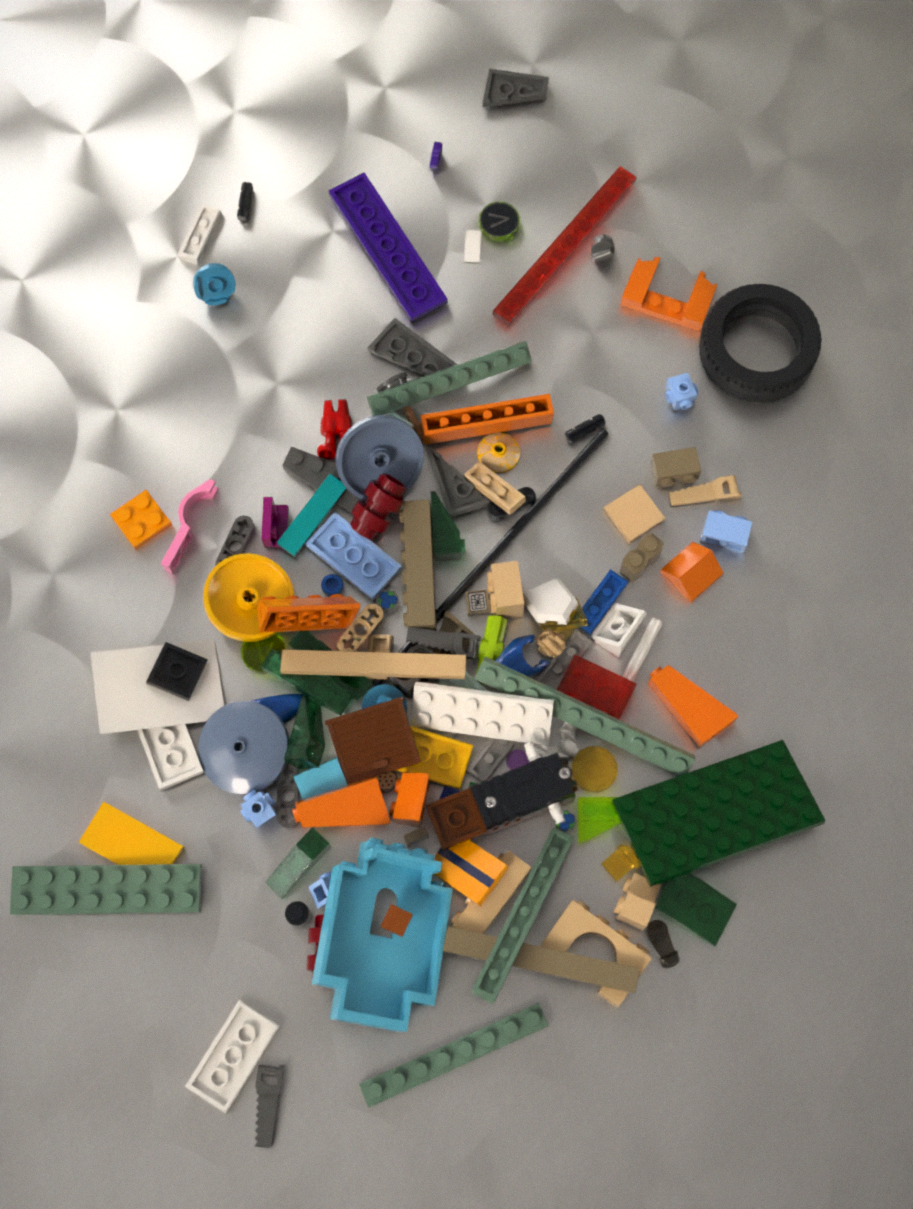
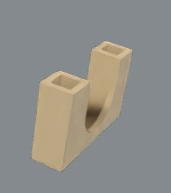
M574 900L571 901L540 945V947L566 952L578 937L586 934L599 935L612 946L615 954V963L640 968L638 978L652 959L648 955L650 952L639 943L636 946L628 941L630 937L620 929H617V931L613 930L608 926L610 922L599 914L595 917L589 912L590 907L580 900L577 903ZM601 986L597 993L615 1007H619L629 992Z

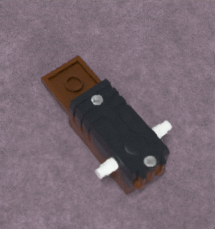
M533 741L528 742L524 745L529 760L528 764L504 772L500 776H494L490 780L486 779L479 784L469 786L468 789L425 805L442 850L484 834L486 836L547 812L551 813L556 824L564 822V813L561 807L574 802L575 792L578 790L576 780L573 781L571 778L572 770L568 766L567 758L560 759L558 752L541 758Z

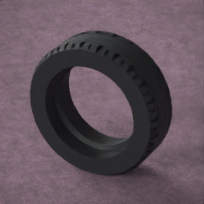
M770 284L740 286L721 296L708 312L699 340L700 360L710 380L719 389L726 392V394L746 402L766 403L778 401L797 391L810 376L821 350L820 325L814 316V312L806 302L787 289ZM745 316H763L775 320L788 330L795 342L796 352L793 360L788 366L771 372L754 371L740 365L730 356L723 343L724 332L729 323Z

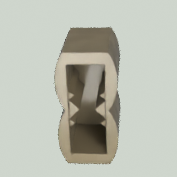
M653 533L644 536L637 548L628 552L624 557L620 573L630 582L638 580L644 574L646 567L658 560L664 543Z

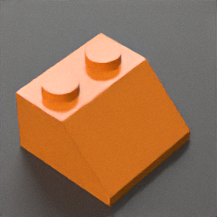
M402 773L401 779H397L394 793H398L396 802L392 801L389 813L390 816H393V823L421 828L431 783L429 774Z

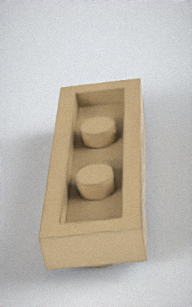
M481 462L476 463L463 474L466 481L472 483L478 491L509 515L526 502L523 494Z

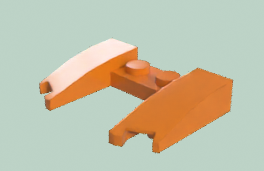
M654 257L652 261H641V259H638L626 285L620 305L701 332L717 284L712 285L705 278L706 274L700 271L690 299L686 303L649 290L660 262V257Z

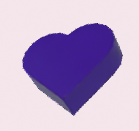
M434 142L429 165L431 169L437 170L439 167L443 149L441 142Z

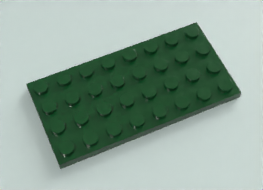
M784 740L612 799V805L650 887L823 825L826 821Z

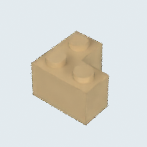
M634 873L632 878L627 877L622 889L626 891L625 896H621L618 899L613 911L617 914L615 920L643 931L649 923L656 905L655 900L662 884L659 883L650 887L646 878L637 873Z

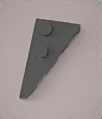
M431 446L426 447V452L449 518L490 505L489 500L486 497L484 498L472 483L466 481L464 476L454 466L449 465L437 450L432 449Z

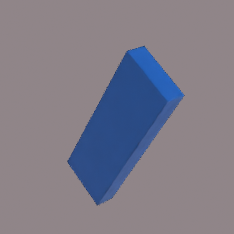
M610 569L572 620V624L590 636L626 588L629 581Z

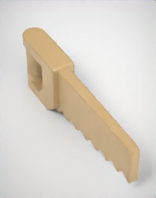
M732 475L718 477L711 483L700 484L699 487L694 485L693 488L687 487L686 490L681 489V491L675 490L674 493L669 492L672 506L708 501L721 502L740 499L742 494L738 490L736 476ZM724 483H728L730 494H724L722 487Z

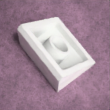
M614 603L590 639L619 658L643 624L647 613L640 609Z

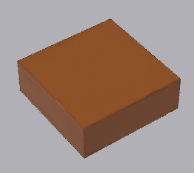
M391 904L380 927L403 938L413 914Z

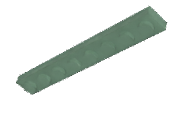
M522 341L366 397L372 416L385 415L532 362L527 342Z
M554 827L552 828L472 988L471 994L492 1004L495 1003L574 841L573 836Z
M539 1003L360 1083L359 1085L368 1108L547 1027L548 1023Z

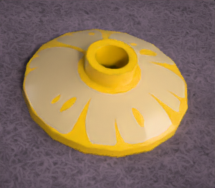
M501 432L493 433L484 437L479 443L477 449L478 460L494 473H505L513 469L518 463L520 447L517 441L510 435ZM497 447H500V448L503 449L501 452H496V451H495V449H496Z

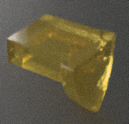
M620 844L617 847L618 850L601 863V866L616 883L633 868L636 870L639 867L634 851L624 844Z

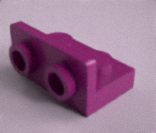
M263 497L261 539L265 548H281L277 545V541L288 528V505H275L273 497Z

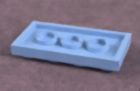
M336 512L305 543L306 547L372 601L402 569L399 563L372 541L353 530L350 523Z

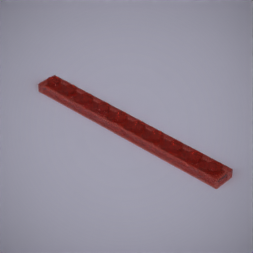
M619 166L495 307L492 315L507 326H510L636 182V176Z

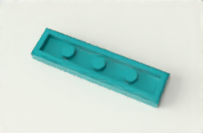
M329 474L277 541V545L295 557L347 490L344 484Z

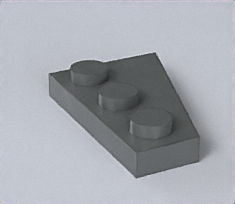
M489 69L483 107L546 99L549 77Z

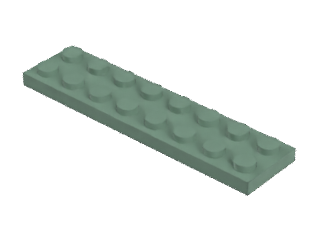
M202 864L12 866L10 915L201 913Z

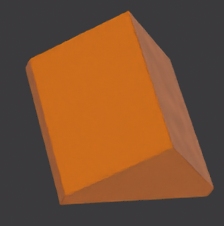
M695 542L690 543L660 570L690 602L694 601L724 574L712 550Z

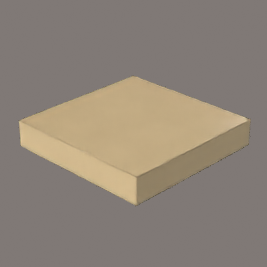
M640 484L606 505L603 509L628 544L663 523L666 519Z

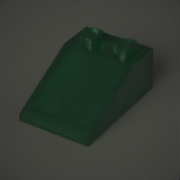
M687 873L666 881L655 902L656 905L653 912L715 947L737 904L700 878Z

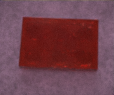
M574 654L557 690L620 720L637 683Z

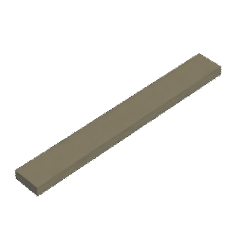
M448 926L443 952L486 961L498 937ZM523 943L512 966L630 993L636 992L640 969Z

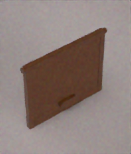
M404 697L324 721L325 725H328L347 785L422 762L403 704Z

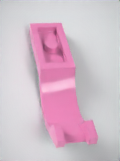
M209 479L189 492L181 501L178 510L181 527L161 562L165 571L174 573L194 535L187 525V514L197 502L205 499H214L218 491V487L214 486L216 483L214 480Z

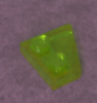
M617 797L577 798L578 843L582 844L621 824L612 805V799Z

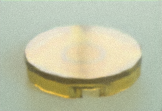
M589 746L580 750L574 757L571 765L572 777L576 780L578 786L582 790L594 793L608 789L614 783L618 773L617 762L614 756L607 749L599 746Z

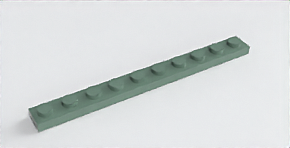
M484 657L474 678L505 694L554 700L552 716L679 776L688 773L695 761V755L488 657Z

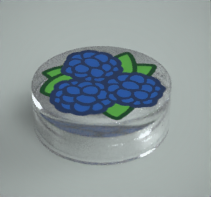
M384 589L378 593L376 603L382 608L383 612H393L399 604L398 595L391 589Z
M563 809L565 821L556 824L555 819H553L554 828L568 834L575 829L577 818L572 811Z

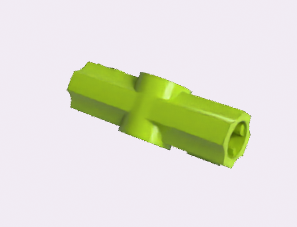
M497 615L488 616L484 639L482 638L480 643L476 673L484 657L496 661L503 652V639L508 619Z

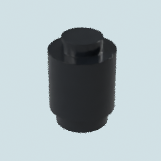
M294 901L287 906L285 918L292 926L301 928L310 922L311 911L303 902Z

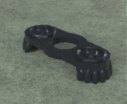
M523 487L517 490L525 496L526 502L515 512L519 511L521 507L528 504L532 506L535 503L536 494L532 488ZM494 502L490 503L487 509V515L492 521H501V518L508 514Z

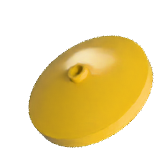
M237 554L224 559L212 569L205 582L203 605L210 622L224 635L239 641H260L273 636L277 632L259 633L257 613L259 600L268 596L276 597V599H285L287 596H294V590L286 572L271 559L257 554Z

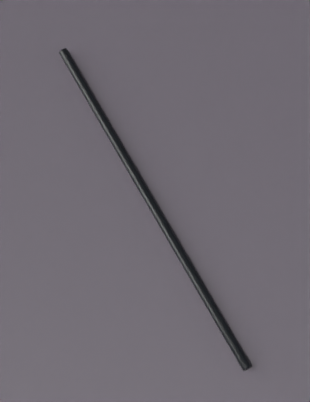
M602 428L438 607L436 610L437 622L444 615L445 611L452 607L608 436L609 433ZM406 642L397 653H406L418 643ZM373 679L370 684L375 687L380 685L385 679Z

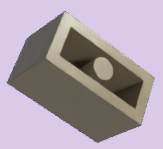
M696 447L655 453L650 461L655 486L670 487L679 482H684L685 484L693 483L699 479L701 474Z

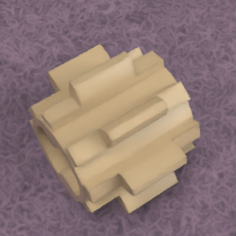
M546 629L537 638L536 643L540 646L538 650L544 656L548 655L551 658H556L566 648L565 645L567 643L563 640L565 636L559 630Z

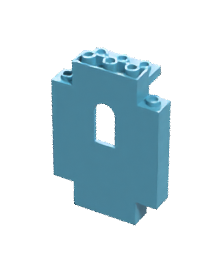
M369 838V841L360 843L356 868L355 863L345 861L332 868L312 978V985L335 989L330 1019L396 1032H407L411 1004L426 1007L435 1006L453 889L445 887V883L431 881L432 874L441 871L442 862L434 861L435 855L427 854L428 850L421 848L408 850L405 849L406 846L403 844L392 843L391 845L383 844L381 839ZM387 888L392 890L397 897L396 906L413 914L403 938L393 933L391 938L370 934L376 895L381 889Z

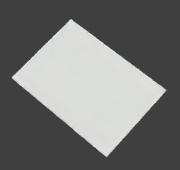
M215 640L172 644L208 659L189 701L146 684L164 645L90 652L100 734L206 722L213 713L224 706Z

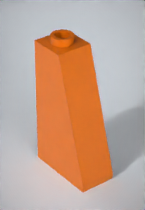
M669 665L663 669L660 666L650 674L651 678L648 685L698 748H701L733 724L739 717L734 711Z
M376 776L295 802L296 808L292 809L296 823L301 822L302 827L385 825L391 823Z

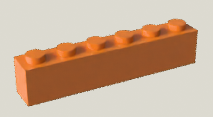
M550 394L423 414L420 418V426L424 445L552 424L554 411Z

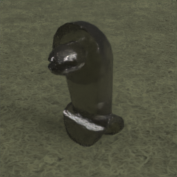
M661 920L650 922L647 926V936L661 957L659 960L662 967H674L679 963L680 958L678 951L674 949L667 925Z

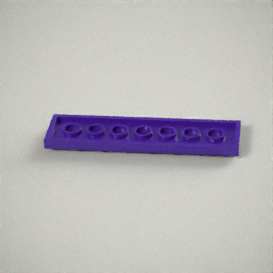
M365 172L328 190L329 196L411 322L448 303L444 292Z

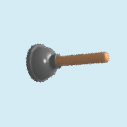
M406 373L397 374L380 384L376 390L380 392L408 382V376ZM410 406L402 408L408 421L414 425V431L420 438L421 443H423L421 426Z

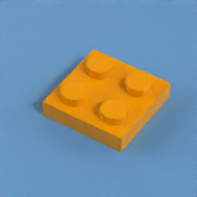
M144 490L110 514L135 550L172 526L170 520L147 490Z

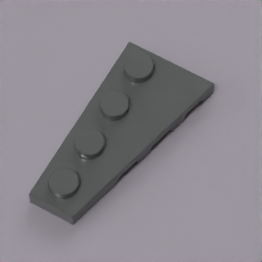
M396 318L367 347L368 352L424 376L457 365V363Z
M291 446L283 463V468L305 484H309L316 491L329 474L341 481L335 462ZM347 489L336 505L341 506L352 515L351 511L357 501L363 499L356 497Z

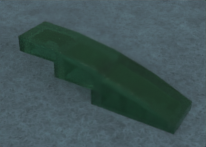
M299 631L288 643L293 650L333 651L321 640L319 641L309 631ZM324 675L357 701L373 684L365 676Z
M274 648L271 649L260 665L263 671L281 679L283 684L301 692L305 698L340 716L353 698L350 693L322 675L281 674L282 653Z

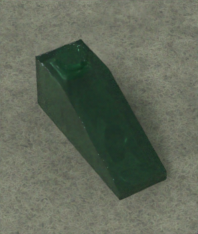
M431 491L434 560H461V552H465V539H460V531L437 493Z
M303 696L284 760L298 769L319 768L325 748L321 707L306 696Z
M312 827L292 848L265 883L283 899L332 848L330 843Z

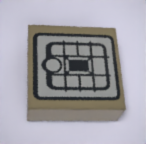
M488 589L465 592L468 615L490 613Z
M421 827L404 835L407 847L429 838L426 827Z

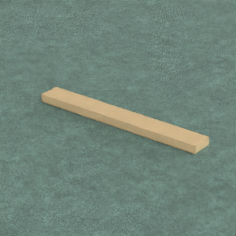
M282 649L280 671L281 674L465 679L466 655Z

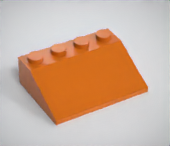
M333 594L330 597L310 595L308 598L287 596L285 599H276L273 596L264 597L262 600H259L257 605L259 633L348 629L361 608L360 603L350 596L343 597L342 594Z

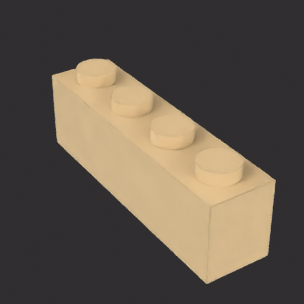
M509 850L505 855L501 853L497 859L505 863L509 867L481 907L467 898L465 903L468 906L463 912L458 911L451 920V923L454 924L452 927L485 934L531 871V867Z

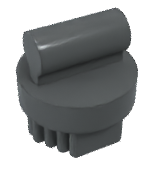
M605 234L594 237V242L591 245V254L594 261L610 259L615 253L613 239Z

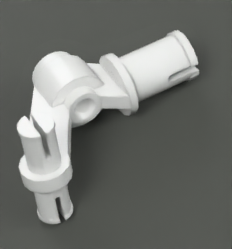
M565 722L563 727L559 728L560 740L557 746H535L540 757H546L558 752L560 758H574L580 748L575 740L577 727Z

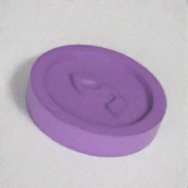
M521 749L512 750L506 759V764L510 770L529 763L526 752Z

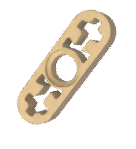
M376 604L367 605L336 643V651L356 652L382 620V608ZM372 612L375 613V614H376L375 617H373V618L370 620V622L368 623V622L366 621V619L368 618V616H369ZM354 627H363L365 635H358L354 631ZM350 638L354 640L349 648L345 649L343 647Z

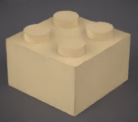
M518 561L491 564L490 572H487L486 579L488 593L492 592L490 594L491 614L505 619L523 617L524 598Z

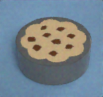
M395 771L376 776L382 792L388 793L395 790L398 779Z

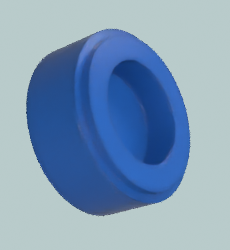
M329 574L323 578L321 588L323 593L330 597L333 594H341L344 590V583L340 576Z

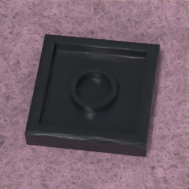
M165 642L146 684L189 701L208 659Z

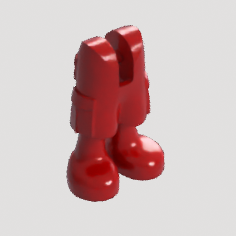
M338 399V411L334 412L332 400L324 401L323 417L320 424L321 435L326 440L325 443L317 448V455L321 458L335 460L337 452L335 437L338 435L341 441L344 434L353 426L346 399Z

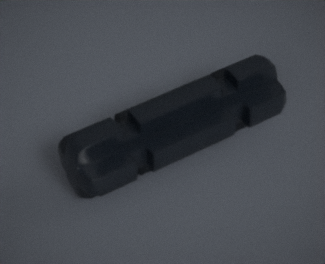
M243 182L241 184L242 191L239 197L237 219L247 221L253 186L250 182Z
M597 414L592 417V420L588 419L575 426V429L566 431L565 436L568 442L573 443L579 439L578 437L582 438L595 431L596 427L604 426L606 421L603 415Z

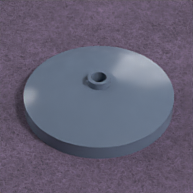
M387 415L371 416L354 424L342 437L336 452V469L342 483L349 492L363 500L368 498L364 490L371 480L377 481L383 473L389 474L403 483L406 487L405 492H407L417 481L424 463L423 446L416 432L403 420Z
M251 701L233 702L218 709L205 723L199 739V759L207 777L220 789L234 794H248L254 789L256 792H260L271 786L283 773L290 754L289 734L282 719L269 707ZM240 743H242V745H243V748H242L241 751H239V749H240V746H239Z

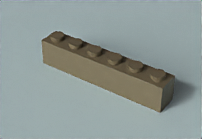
M430 499L405 501L403 509L399 510L400 523H404V530H400L401 543H405V550H401V561L406 567V571H402V583L406 584V592L402 593L403 605H407V613H403L404 627L437 631Z

